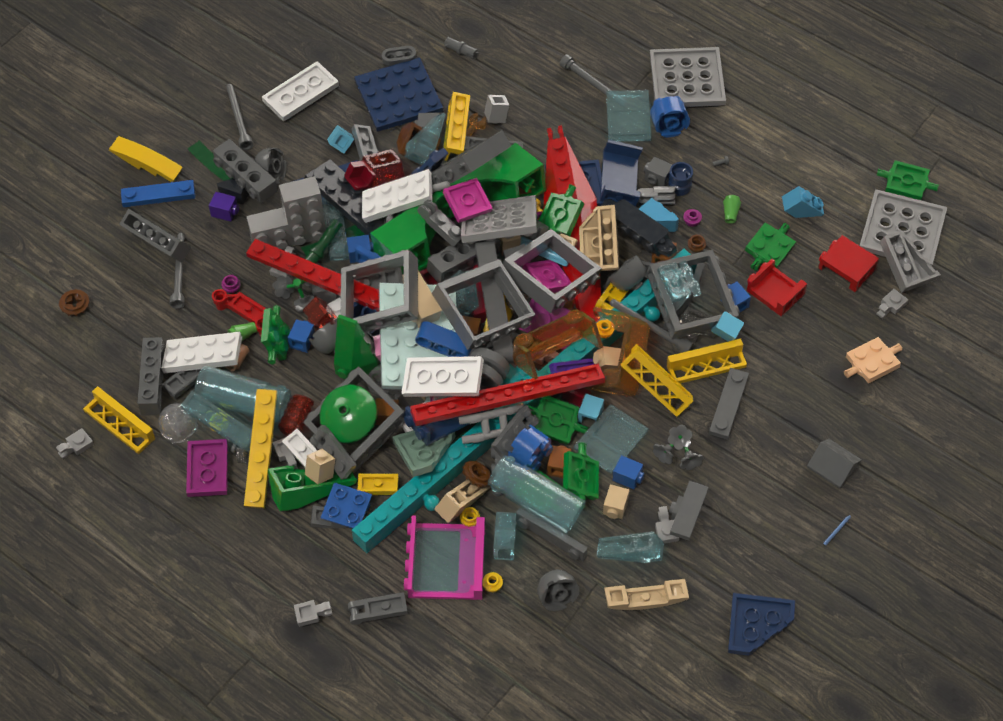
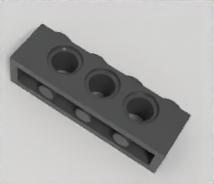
M228 139L212 150L215 165L224 169L229 178L235 179L240 188H245L251 198H256L262 203L278 192L276 180L232 140Z
M130 209L127 210L119 224L180 262L184 261L191 249L190 245Z
M499 238L494 240L496 255L500 252L501 240ZM461 240L455 246H448L443 251L433 254L428 258L427 271L440 283L473 268L475 265H478L475 243H462ZM486 240L477 241L476 243L486 242Z
M162 337L143 338L138 392V407L141 416L161 415L162 384L164 378L161 367L165 353Z

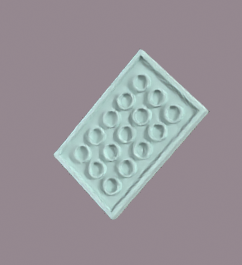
M379 283V311L404 305V284ZM427 285L432 293L436 285ZM456 292L449 294V297L456 306ZM443 311L441 312L440 319L432 322L456 332ZM408 321L380 329L382 389L402 390L407 358L448 357L422 347L415 342V337L419 330L416 322Z

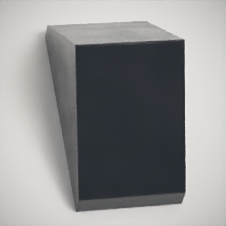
M233 178L216 183L219 193L235 196L237 203L244 204L249 195L248 191L245 188H240Z

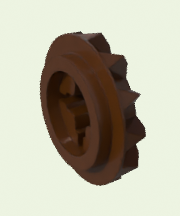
M70 290L61 296L59 307L68 316H77L81 312L84 313L86 308H89L90 300L84 291ZM73 299L77 301L76 307L72 305L74 301Z
M468 461L462 467L464 469L462 474L466 476V480L471 482V485L475 484L478 488H486L492 482V475L483 464L477 461Z

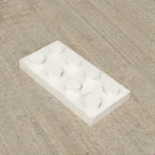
M315 62L263 95L262 101L282 121H286L337 88L339 81L319 62Z
M427 169L362 191V219L364 222L367 223L424 204L426 200L432 201V173L430 170Z
M240 332L167 340L161 369L163 373L237 365L242 335Z
M481 356L407 358L402 395L404 397L479 396L484 359Z

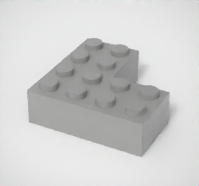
M315 176L279 185L283 208L246 216L252 243L255 239H258L279 249H285L287 246L302 245L311 241H319L326 231L321 193Z

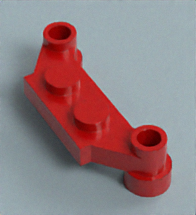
M217 289L212 293L213 303L218 310L229 308L247 321L254 322L256 330L261 337L265 307L241 292L227 295L226 291Z

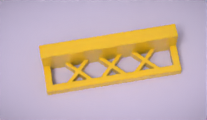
M457 92L452 93L448 105L443 148L448 152L445 161H447L450 153L461 154L464 152L470 95Z
M732 340L670 355L667 358L669 374L681 384L730 371V368L737 370L746 368L747 363L742 353V340ZM738 356L741 363L733 364L729 362V359ZM715 361L723 364L720 368L710 366ZM698 365L705 368L703 372L697 373L692 369L694 366ZM682 370L686 374L683 377L676 378L674 371Z
M637 344L631 349V354L621 363V366L676 417L693 402L692 394ZM635 357L640 362V369H631L627 364ZM643 373H652L654 375V382H645L643 380ZM665 385L668 388V395H660L657 392V386ZM671 398H679L684 403L676 410L671 405Z
M97 386L92 391L94 399L83 408L84 412L137 454H140L155 440L152 428ZM100 404L103 407V412L94 413L91 409ZM106 416H115L116 423H107ZM119 427H129L130 433L121 434ZM142 437L144 441L137 447L133 443V438Z

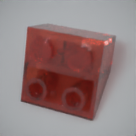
M393 149L365 155L361 160H364L376 175L370 189L404 177L402 161Z

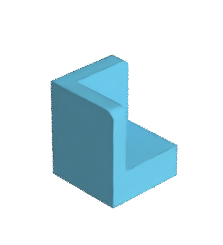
M337 125L327 140L331 146L345 153L354 138L352 134Z
M723 312L718 323L711 331L726 341H732L736 339L744 322L728 312Z
M586 394L578 412V422L582 423L584 417L597 420L604 410V399Z

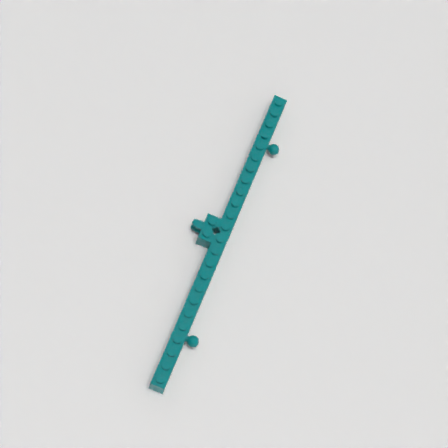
M683 249L672 259L691 254ZM697 264L661 273L669 295L673 292L674 288L677 289L684 283L686 275L692 276L695 273ZM649 279L620 302L641 316H645L651 322L657 321L660 317V311L656 308L658 303ZM613 308L600 319L609 320L614 324V333L610 337H599L595 332V323L540 371L535 369L526 360L516 368L509 364L510 370L506 379L503 380V385L551 374L549 368L551 363L591 359L594 356V352L603 346L609 347L637 322ZM540 398L519 403H523L524 406L527 404L537 408ZM506 405V406H502V407H497V408H495L494 410H496V409H501V408H505V407L510 406V405ZM515 414L507 415L508 423L512 420ZM499 417L489 419L490 431L500 429ZM478 422L463 436L482 433L481 422ZM462 437L459 438L446 450L433 471L413 477L352 529L353 541L368 553L423 505H425L427 510L435 511V507L440 502L439 498L435 495L463 472L464 469L462 467L466 462L476 461L489 450L496 438L463 444Z

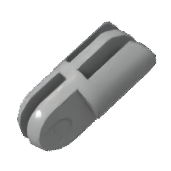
M653 186V188L638 189L637 191H640L638 202L646 203L653 198L662 205L675 204L676 187Z

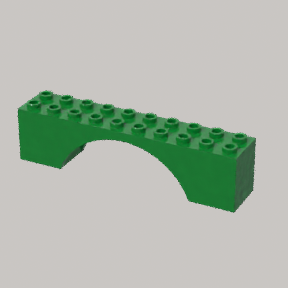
M514 143L511 147L473 172L450 184V186L477 178L489 202L533 195L537 197L546 191L543 163L517 143ZM519 187L523 189L527 194L520 195ZM443 190L432 194V201L437 205V208L449 219L454 217L443 194ZM418 205L406 210L377 228L370 235L374 252L382 257L398 253L402 250H410L418 258V271H421L427 267L428 258H430V245L436 231L417 212L418 207L421 206ZM400 266V267H401V271H402V275H403V274H404V266Z

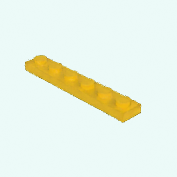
M257 389L244 499L245 507L265 508L277 390Z

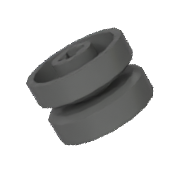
M473 349L469 357L481 356L484 359L480 390L503 385V380L506 379L510 370L508 361L490 349Z

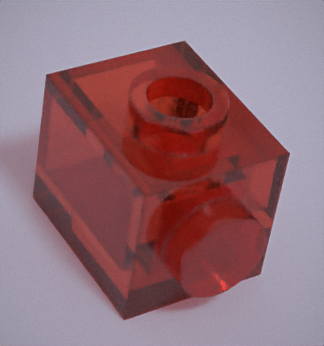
M315 297L303 309L309 318L308 322L314 324L315 328H322L328 323L332 324L333 320L337 317L329 305L318 297Z

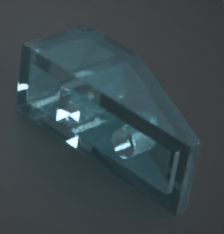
M445 113L435 116L407 143L405 148L407 150L406 158L420 165H423L429 159V155L436 149L446 116Z
M654 531L599 538L597 557L641 563L662 561L664 542Z

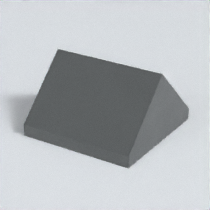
M831 439L820 442L807 468L840 489L862 462V459Z

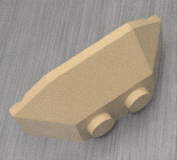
M615 205L597 206L579 227L580 252L602 268L601 271L618 270L619 255Z

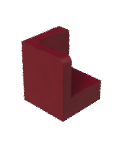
M364 160L350 162L344 174V177L356 191L369 189L376 176Z
M580 388L562 392V399L581 407L585 395H591V391Z

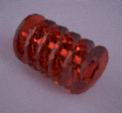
M292 395L278 424L279 430L286 436H289L296 429L302 432V426H305L304 421L308 413L311 412L314 401L304 395Z

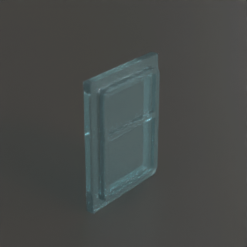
M649 90L606 91L608 139L613 141H651Z
M610 404L573 446V449L578 451V443H586V454L591 459L599 461V466L612 474L621 455L626 457L648 432V428Z

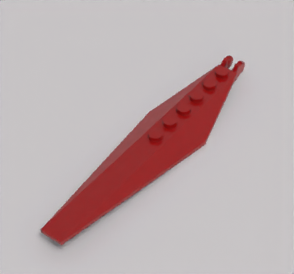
M561 125L558 126L560 138L553 139L552 129L547 128L549 140L543 210L551 192L566 194L569 184L576 187L572 197L581 200L584 206L570 237L578 240L575 248L580 251L579 227L597 207V199L566 137H564ZM570 263L567 266L562 265L564 273L571 282L584 275ZM601 277L596 281L595 285L589 286L584 293H579L575 297L578 314L586 317L583 324L584 331L588 330L602 318V308L598 309L595 307L601 297Z

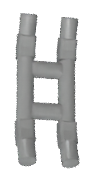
M518 403L501 409L459 417L460 425L481 422L482 433L462 436L463 444L477 443L498 437L508 425L507 415L517 413L524 404ZM499 417L500 429L490 431L489 419Z

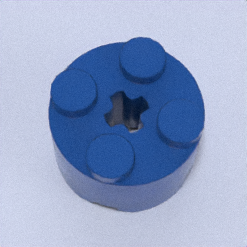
M679 96L657 98L653 102L654 105L650 110V116L657 133L659 132L663 137H675L681 134L684 128H688L690 118L684 102Z
M528 425L530 429L524 428L514 439L511 445L514 449L512 453L508 452V457L525 470L536 472L541 466V460L544 456H549L553 447L551 446V438L534 426Z

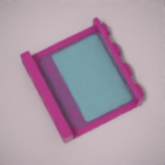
M412 516V522L408 523L407 535H411L410 541L406 543V553H410L409 560H405V572H408V578H404V590H408V598L482 600L485 517H477L476 525L468 527L463 524L417 523L416 516Z

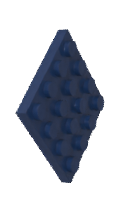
M420 57L354 77L377 132L418 120V113L443 112V106Z

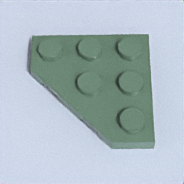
M413 430L393 436V443L410 473L415 477L433 471L456 436L455 432L426 446L422 440L416 437Z

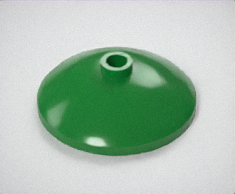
M344 385L334 389L327 395L320 409L321 425L327 426L341 443H353L363 439L373 429L377 419V406L374 398L367 390L356 385ZM346 408V412L342 414V409Z

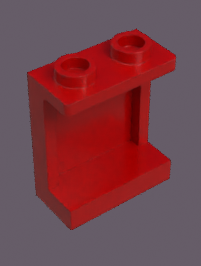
M842 235L838 240L835 239L831 243L827 252L824 251L820 255L819 269L823 270L825 266L851 282L849 289L856 292L876 270L879 258Z
M771 259L768 263H763L756 274L750 275L747 280V292L775 313L783 316L805 295L807 283L802 279L796 283L775 268V260Z

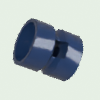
M677 162L671 166L668 186L676 187L675 195L683 196L690 192L693 179L692 166L685 162Z

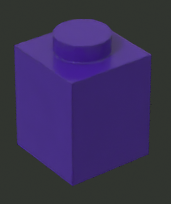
M215 192L209 204L211 217L232 221L234 215H237L239 211L236 197Z

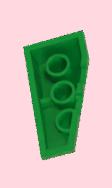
M339 314L337 317L334 356L335 374L340 378L346 379L349 373L358 366L367 375L378 372L380 369L379 359L376 357V354H372L371 344L366 343L364 340L365 334L358 321Z
M294 466L268 469L272 497L279 511L297 509L328 496L334 483L349 487L357 482L352 472L347 479L341 480L334 471L333 478L317 484L305 475V470L294 469Z

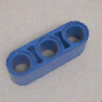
M428 321L421 323L415 337V342L418 345L448 357H469L472 350H467L456 332Z

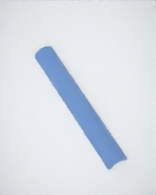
M850 515L847 516L842 521V523L834 530V532L827 538V540L823 543L824 545H827L831 541V539L839 532V530L846 524V522L851 518Z

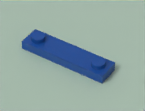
M187 180L121 189L122 206L131 207L195 199L194 181Z

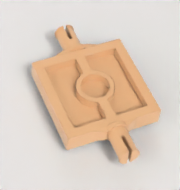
M877 337L847 352L846 358L852 364V367L844 371L845 376L849 378L857 373L869 384L900 368L901 362L894 354L902 351V346L898 343L888 348Z

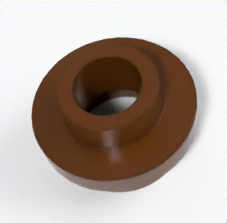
M699 234L693 235L688 240V248L693 252H701L706 247V240Z

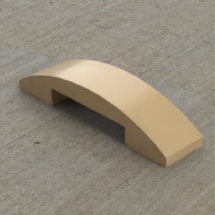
M685 579L665 581L664 585L625 589L624 585L604 588L608 608L617 610L657 608L689 599Z

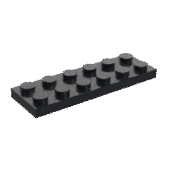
M328 160L305 175L304 179L315 176L321 195L365 235H369L370 239L371 232L395 218L391 214L365 223L362 219V191L365 190L356 191L344 177L345 172L332 160Z

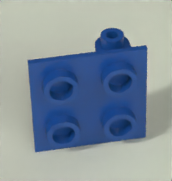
M334 483L321 519L354 528L363 520L366 510H369L372 494Z

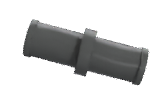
M447 37L444 42L446 48L456 51L459 55L468 56L473 60L479 54L478 49L467 45L464 41L459 42L451 37Z

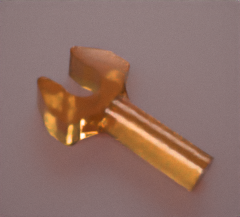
M478 113L469 117L471 125L466 130V136L470 137L476 129L484 130L486 127V117H483L478 122Z

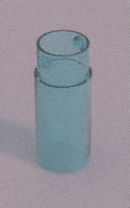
M204 366L196 381L194 397L198 402L254 417L257 389L277 390L275 423L282 422L285 419L291 402V391L282 385L277 387L269 382Z
M504 455L488 480V485L491 486L493 491L501 492L506 495L505 498L565 534L571 530L586 503L585 500L530 467L517 463L512 456Z

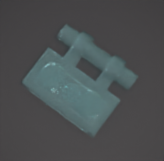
M686 260L679 263L681 268H678L676 262L660 266L657 269L672 303L690 298V291L693 292L695 297L702 294L699 288L700 284L698 280H695L692 274L693 270L691 266H688Z

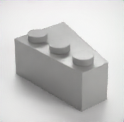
M902 230L886 235L880 241L901 293L933 282L941 275L928 263L927 258L920 254L917 247Z

